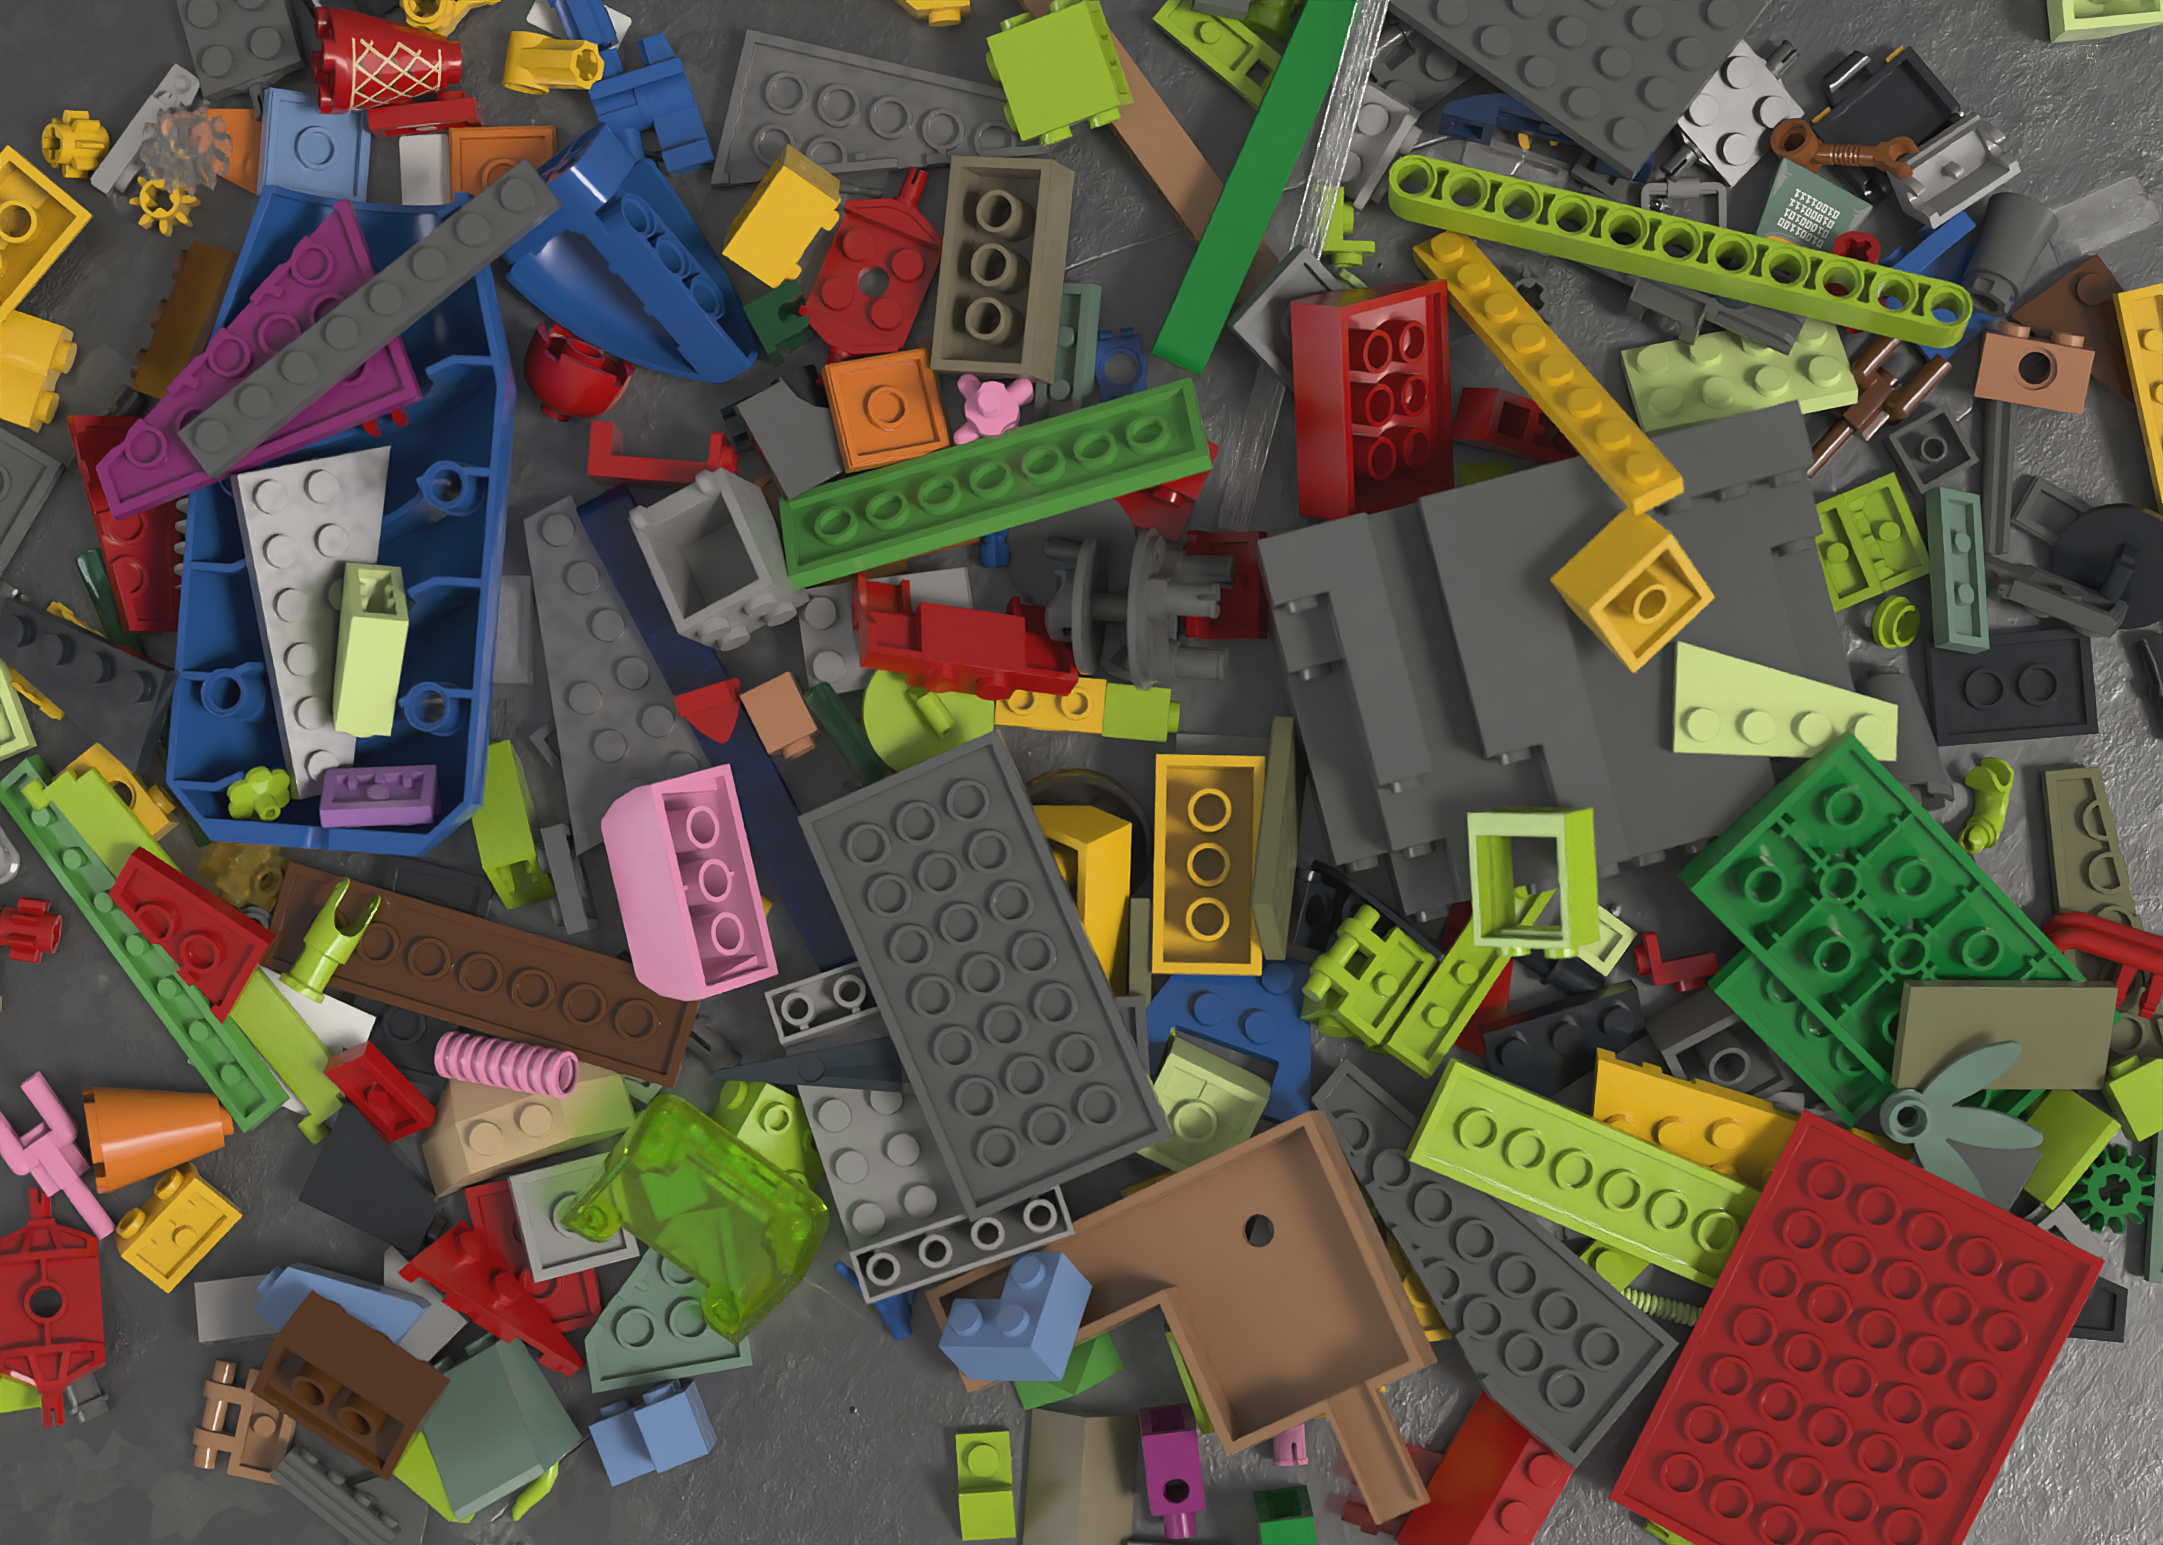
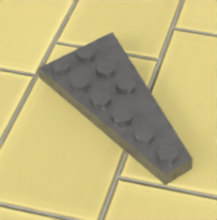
M747 29L710 185L713 188L760 183L786 144L792 146L833 176L908 170L909 166L916 167L917 169L951 166L952 155L1043 158L1048 157L1050 145L1042 147L1040 139L1022 141L1020 134H1015L1011 130L1004 112V104L1008 100L1003 88Z
M391 445L230 475L293 799H304L321 795L326 769L353 768L356 736H352L347 732L335 731L332 707L346 562L377 565Z
M569 495L523 519L575 851L576 856H580L604 843L601 820L615 800L636 787L713 767V764L693 725L685 716L679 717L673 698L677 695L573 496Z

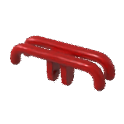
M2073 910L2057 913L2044 922L2040 931L2061 953L2074 949L2118 962L2112 979V983L2118 987L2116 1009L2125 1000L2128 987L2136 971L2140 969L2149 972L2150 976L2147 986L2139 1000L2138 1016L2152 1019L2163 993L2162 936L2087 912Z

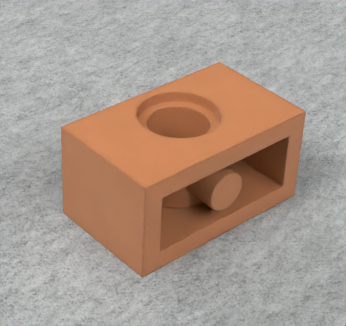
M2004 321L1998 322L1997 330L1984 329L1972 388L1975 397L2082 415L2095 354L2092 346L2083 345L2085 336L2053 330L2051 339L2029 336L2030 326ZM2031 352H2040L2049 358L2047 373L2037 380L2026 379L2019 373L2021 359Z
M788 671L740 695L768 754L774 756L783 754L785 760L789 759L791 761L819 747L815 738L824 734L825 731L797 675Z

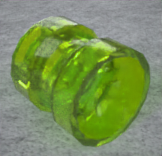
M1256 0L1249 2L1248 13L1244 20L1240 22L1250 30L1265 37L1282 42L1287 41L1293 28V22L1289 15H1293L1295 9L1301 8L1304 0Z

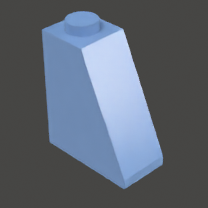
M297 1262L288 1266L285 1270L280 1266H276L266 1276L256 1290L263 1297L253 1309L280 1331L311 1290H313L325 1299L337 1302L348 1314L371 1329L383 1332L394 1344L398 1345L432 1304L424 1297Z

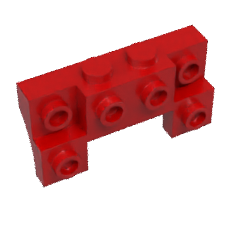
M857 573L852 582V630L859 631L860 667L905 673V685L923 687L932 693H947L951 691L977 695L980 699L988 701L1009 700L1015 690L1068 697L1078 683V670L1075 664L1073 648L1070 643L1053 642L1049 637L1045 626V607L1021 604L1020 597L1012 596L1006 605V614L920 602L913 614L910 580L902 579L899 585L866 581V574Z

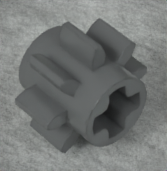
M1524 266L1518 282L1515 283L1511 278L1504 276L1520 294L1525 295L1530 290L1536 293L1538 298L1535 300L1534 305L1539 311H1536L1534 308L1532 309L1550 326L1554 318L1546 309L1548 305H1555L1562 300L1561 295L1549 293L1547 284L1550 282L1552 275L1547 274L1541 280L1532 278L1529 267Z

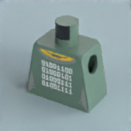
M1783 158L1775 166L1771 174L1751 235L1832 254L1835 239L1843 233L1856 231L1874 206L1793 161ZM1777 270L1793 277V275L1790 272H1787L1785 270Z

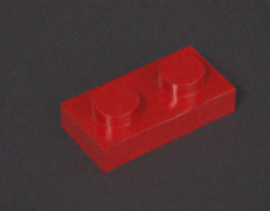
M465 91L439 92L434 94V101L413 104V98L384 104L378 108L367 109L369 130L377 139L449 131V128L483 127L481 105L475 97L467 98Z
M370 1041L329 1057L323 1073L392 1142L432 1126L438 1110Z

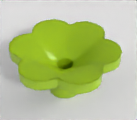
M259 766L251 769L244 779L234 782L227 791V795L231 800L228 811L232 818L236 820L249 818L253 822H271L278 818L281 813L280 808L286 806L291 798V793L288 790L290 777L283 769L269 771L268 768Z

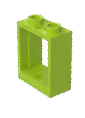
M1496 806L1467 813L1475 946L1497 947V955L1499 956L1527 955L1531 953L1530 948H1544L1545 957L1568 958L1579 955L1578 947L1600 941L1593 807ZM1511 836L1557 837L1562 926L1516 925Z

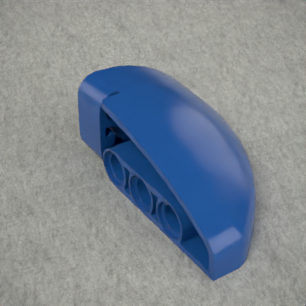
M601 122L569 143L536 169L563 206L500 255L507 265L511 264L506 271L507 280L527 300L579 338L612 355L647 369L708 383H723L751 368L758 356L760 346L757 334L743 309L744 305L704 233L651 159L643 158L636 162L633 155L606 123Z

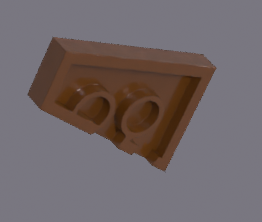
M2095 254L2009 315L2007 319L2012 323L2030 326V333L2040 338L2051 339L2053 330L2085 336L2083 345L2092 346L2095 350L2090 373L2091 380L2137 412L2112 295L2124 292V290L2099 255Z

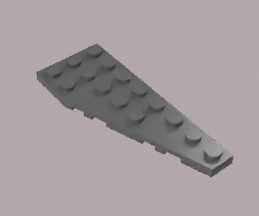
M1345 1058L1309 1100L1314 1110H1324L1352 1173L1488 1398L1572 1470L1576 1469L1679 1343L1525 1210L1409 1161L1405 1153L1420 1120L1349 1059Z

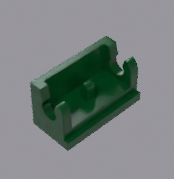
M796 279L743 306L747 317L775 367L785 363L783 357L807 345L815 336L810 329H806L810 322V317L805 315L797 318L800 306H805L806 300Z

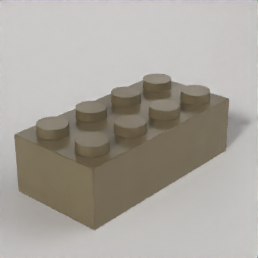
M952 155L930 370L953 379H959L964 374H973L978 380L1013 382L1018 378H1025L1031 383L1053 384L1075 171L1053 159Z

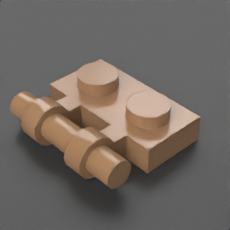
M216 1358L212 1378H206L203 1396L207 1397L202 1424L195 1427L192 1443L197 1445L193 1465L214 1469L217 1451H225L231 1453L227 1469L228 1475L280 1485L270 1475L290 1452L296 1421L250 1392L261 1367H251L246 1386L233 1383L237 1362ZM228 1402L242 1405L235 1434L222 1430Z

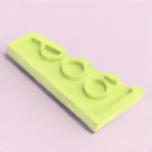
M1680 641L1675 642L1671 753L1812 758L1849 730L1878 761H1896L1898 705Z

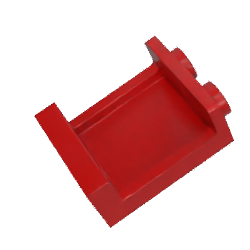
M591 422L587 475L598 485L679 491L696 482L695 475L705 469L713 473L723 468L735 475L738 474L739 453L734 450V446H730V441L723 432L711 431L709 459L707 462L702 463L622 456L624 433L613 422Z

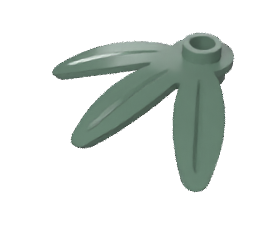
M2006 1040L1975 1048L1944 1067L1928 1082L1922 1092L1913 1089H1902L1892 1093L1885 1099L1880 1109L1879 1120L1882 1129L1888 1137L1896 1142L1904 1144L1913 1143L1916 1154L1925 1170L1987 1200L1970 1167L1946 1139L1949 1138L1965 1144L1986 1148L2025 1149L2039 1146L2043 1142V1135L2030 1124L2003 1112L1975 1106L1952 1105L1981 1090L2011 1067L2022 1052L2021 1044L2016 1040ZM1913 1107L1915 1109V1116L1910 1122L1900 1123L1897 1121V1114L1902 1108Z

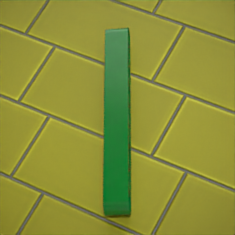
M1306 0L1157 335L1150 355L1200 377L1367 0Z

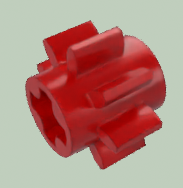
M19 897L18 908L4 907L0 917V946L11 947L10 960L40 963L42 952L49 954L56 952L61 937L62 917L60 914L49 913L51 903L49 900Z

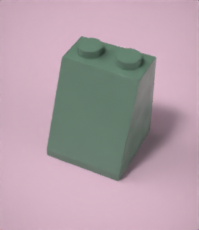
M488 1331L467 1344L464 1349L468 1355L458 1361L453 1362L450 1355H447L432 1364L440 1374L451 1381L436 1409L423 1427V1431L453 1513L459 1522L546 1473L582 1438L523 1341L518 1337L507 1343L499 1337L496 1338L494 1334Z

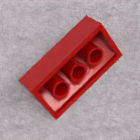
M1482 1388L1425 1485L1430 1501L1410 1510L1393 1540L1400 1545H1531L1575 1469L1572 1470L1488 1398Z

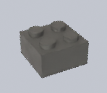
M1947 403L1882 439L1915 497L1980 461Z

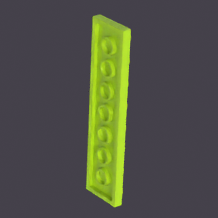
M1453 1057L1450 1058L1405 1153V1156L1411 1162L1714 1289L1763 1192L1759 1188Z

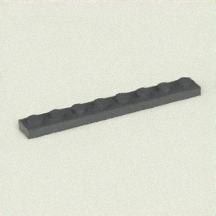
M524 158L178 432L179 436L207 474L217 479L563 206L533 165Z

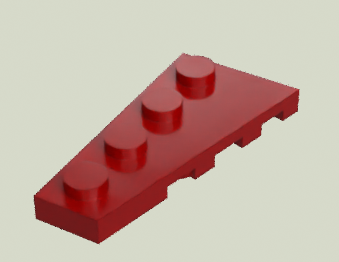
M67 416L69 431L123 632H178L181 589L174 587L181 585V576L174 573V566L181 563V556L174 551V545L180 542V532H177L175 529V523L180 521L179 510L176 508V502L179 500V497L119 521L112 516L95 468L113 447L123 443L128 430L139 418L144 420L145 417Z

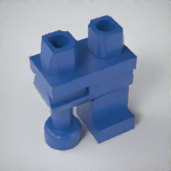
M663 33L636 41L644 68L628 73L624 71L617 48L599 52L600 57L604 61L602 79L593 83L590 90H588L591 101L594 104L599 122L606 123L633 155L636 162L645 158L640 131L655 127L667 173L672 177L715 164L716 154L689 80L685 63L680 57L675 56L674 50ZM651 159L659 169L658 162L655 159Z

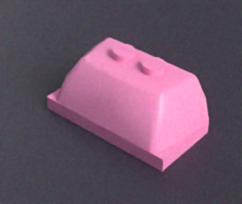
M730 763L639 786L615 800L601 820V830L638 981L661 996L692 1001L704 999L778 975Z

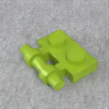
M1363 904L1353 918H1346L1337 930L1339 938L1327 955H1319L1309 970L1312 976L1304 985L1302 991L1310 999L1319 1002L1327 990L1333 988L1341 997L1330 1013L1372 1047L1382 1041L1438 959L1398 926L1390 928L1382 939L1379 938L1371 929L1380 918V915L1369 905ZM1359 950L1368 957V960L1354 977L1344 967L1355 951Z

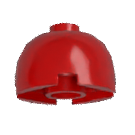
M545 322L539 323L523 361L524 379L532 395L542 402L540 405L541 411L561 422H568L570 417L584 420L602 416L614 408L623 396L635 369L629 361L622 358L617 364L613 359L603 354L606 352L605 350L579 338L559 323L554 324L551 332L546 331Z

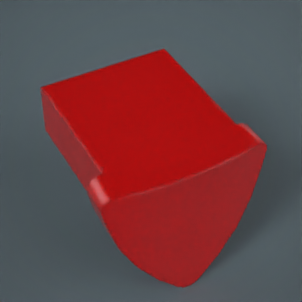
M734 677L673 697L680 718L685 716L696 729L718 743L723 744L729 741L735 729L741 708V683L738 678Z

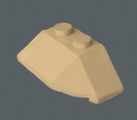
M578 1061L579 1078L573 1093L568 1098L562 1100L552 1096L544 1097L537 1093L529 1094L509 1088L501 1089L481 1083L474 1084L454 1078L447 1079L445 1089H443L436 1107L438 1111L432 1126L428 1127L421 1145L436 1196L442 1197L638 1127L623 1075L612 1070Z

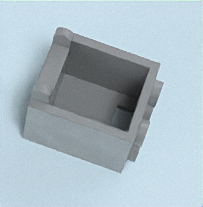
M723 468L713 473L705 469L695 475L696 482L648 508L641 505L629 511L630 517L628 520L678 634L716 650L728 651L748 642L751 638L749 633L766 624L767 626H776L792 619L797 614L796 608L809 602L810 599L805 588L798 589L788 577L784 540L760 487Z

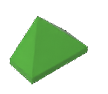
M1107 1332L1072 1348L1062 1381L1013 1382L1026 1411L1075 1396L1122 1371L1124 1366L1110 1332Z

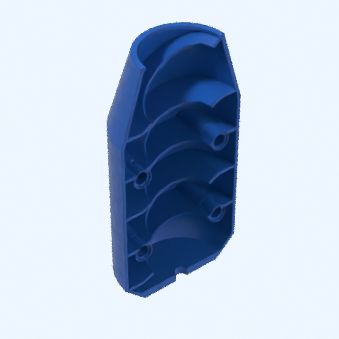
M264 185L206 350L210 345L211 339L222 327L226 329L252 301L249 297L279 265L284 264L291 258L293 250L305 236L309 238L336 209L333 205L342 199L301 193L275 185ZM455 192V200L453 202L441 205H395L358 201L350 202L353 204L377 273L379 274L473 200L475 196L468 192ZM490 264L400 334L424 398L404 407L408 416L407 426L401 428L396 425L390 412L378 417V426L381 430V436L375 438L369 435L363 425L360 424L243 471H254L391 445L377 565L401 567L409 622L391 735L356 737L353 768L436 765L442 800L441 813L434 815L433 823H421L411 826L397 824L361 826L357 828H322L319 811L321 794L304 799H293L291 796L287 805L280 808L281 813L279 817L271 822H253L249 818L243 820L232 818L228 811L231 800L227 795V791L234 782L244 779L251 769L259 766H264L269 771L283 769L287 772L231 479L228 477L189 493L175 670L179 671L172 697L166 770L167 785L211 841L424 857L484 806L517 396L515 378Z

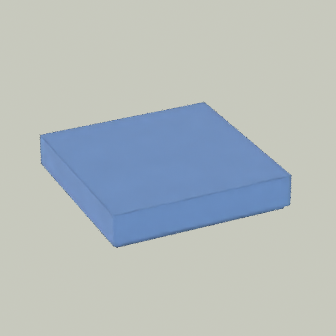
M271 87L265 89L256 197L261 196L264 185H275L316 196L342 200L347 198L350 201L366 202L371 143L367 109L343 115H319L317 94Z

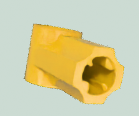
M511 31L501 85L514 91L534 95H548L550 88L590 90L593 83L602 79L604 61L599 55L598 45L586 40L554 39L532 32Z

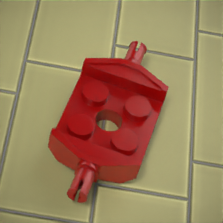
M909 166L898 196H894L893 199L846 201L844 205L845 215L805 306L801 305L798 311L800 317L805 315L810 317L808 328L828 347V356L824 365L902 352L942 256L943 237L923 217L917 205L926 182L930 178V175L920 169L918 174L916 167ZM870 271H881L889 278L887 290L876 297L867 296L859 289L861 278ZM820 372L815 383L825 389L822 373Z
M37 1187L27 1189L30 1220H27V1226L0 1238V1377L37 1390L38 1394L41 1395L42 1428H52V1411L55 1412L56 1428L66 1426L62 1393L66 1392L65 1388L106 1366L98 1239L83 1231L55 1224V1218H52L51 1196L47 1197L41 1189L42 1202L38 1203ZM44 1289L57 1292L62 1299V1307L59 1312L49 1318L39 1317L30 1309V1301L33 1295Z

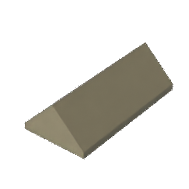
M1050 1407L1033 1408L1023 1545H1126L1127 1540L1131 1541L1139 1414Z

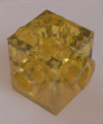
M212 841L196 872L219 887L221 890L218 896L240 909H246L252 903L271 912L280 895L289 861L291 860L279 853L282 846Z

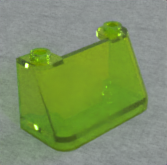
M664 1093L658 1095L642 1111L569 1204L560 1222L582 1238L594 1243L607 1242L620 1227L626 1229L706 1286L699 1305L702 1317L711 1329L737 1346L804 1280L829 1227L830 1216L823 1200L806 1186L686 1100L674 1094Z

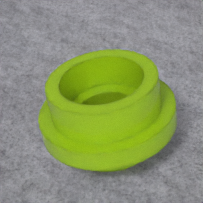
M1899 595L1887 597L1876 607L1871 618V628L1875 642L1879 646L1888 649L1909 645L1917 635L1920 626V613L1918 609L1911 605L1907 598Z

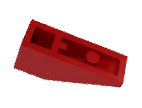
M1463 387L1451 435L1452 440L1493 453L1542 465L1582 456L1533 399L1500 388Z

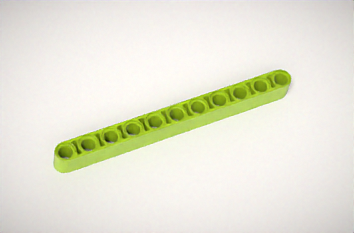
M1410 154L1394 162L1389 171V206L1398 217L1408 221L1912 343L1944 349L1954 346L1961 340L1973 311V302L1970 294L1963 287L1951 282L1443 160ZM1413 181L1422 184L1426 189L1417 194H1409L1404 192L1400 186L1406 182ZM1460 194H1469L1475 197L1478 202L1472 206L1464 207L1457 205L1452 199ZM1514 206L1527 209L1531 215L1524 219H1513L1505 211ZM1566 219H1573L1578 221L1583 228L1580 231L1567 232L1562 230L1557 224ZM1617 232H1627L1636 241L1629 245H1620L1614 242L1610 236ZM1669 245H1680L1688 250L1689 255L1682 258H1674L1668 255L1664 248ZM1724 257H1730L1738 260L1743 267L1739 270L1728 271L1723 269L1717 261ZM1777 270H1785L1790 272L1796 281L1782 284L1775 281L1771 277V273ZM1830 283H1839L1845 286L1850 294L1836 297L1829 294L1824 286ZM1883 296L1895 297L1902 303L1903 307L1897 310L1887 309L1879 303L1878 298ZM1936 309L1949 310L1956 316L1957 321L1943 323L1933 316L1932 311Z

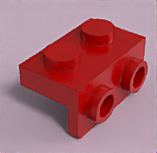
M1187 531V543L1183 546L1187 554L1228 556L1230 554L1235 556L1236 563L1234 589L1220 588V601H1216V605L1220 607L1218 618L1181 616L1188 638L1206 641L1267 639V599L1253 550L1257 540L1267 538V532Z

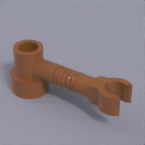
M1791 118L1781 122L1774 129L1770 138L1771 147L1780 161L1783 158L1789 159L1814 174L1820 170L1822 164L1877 167L1882 171H1890L1895 177L1906 178L1914 173L1907 162H1896L1897 157L1903 153L1915 154L1920 152L1913 140L1904 136L1893 138L1889 142H1880L1878 145L1823 143L1821 139H1817L1810 125L1805 120L1799 118Z

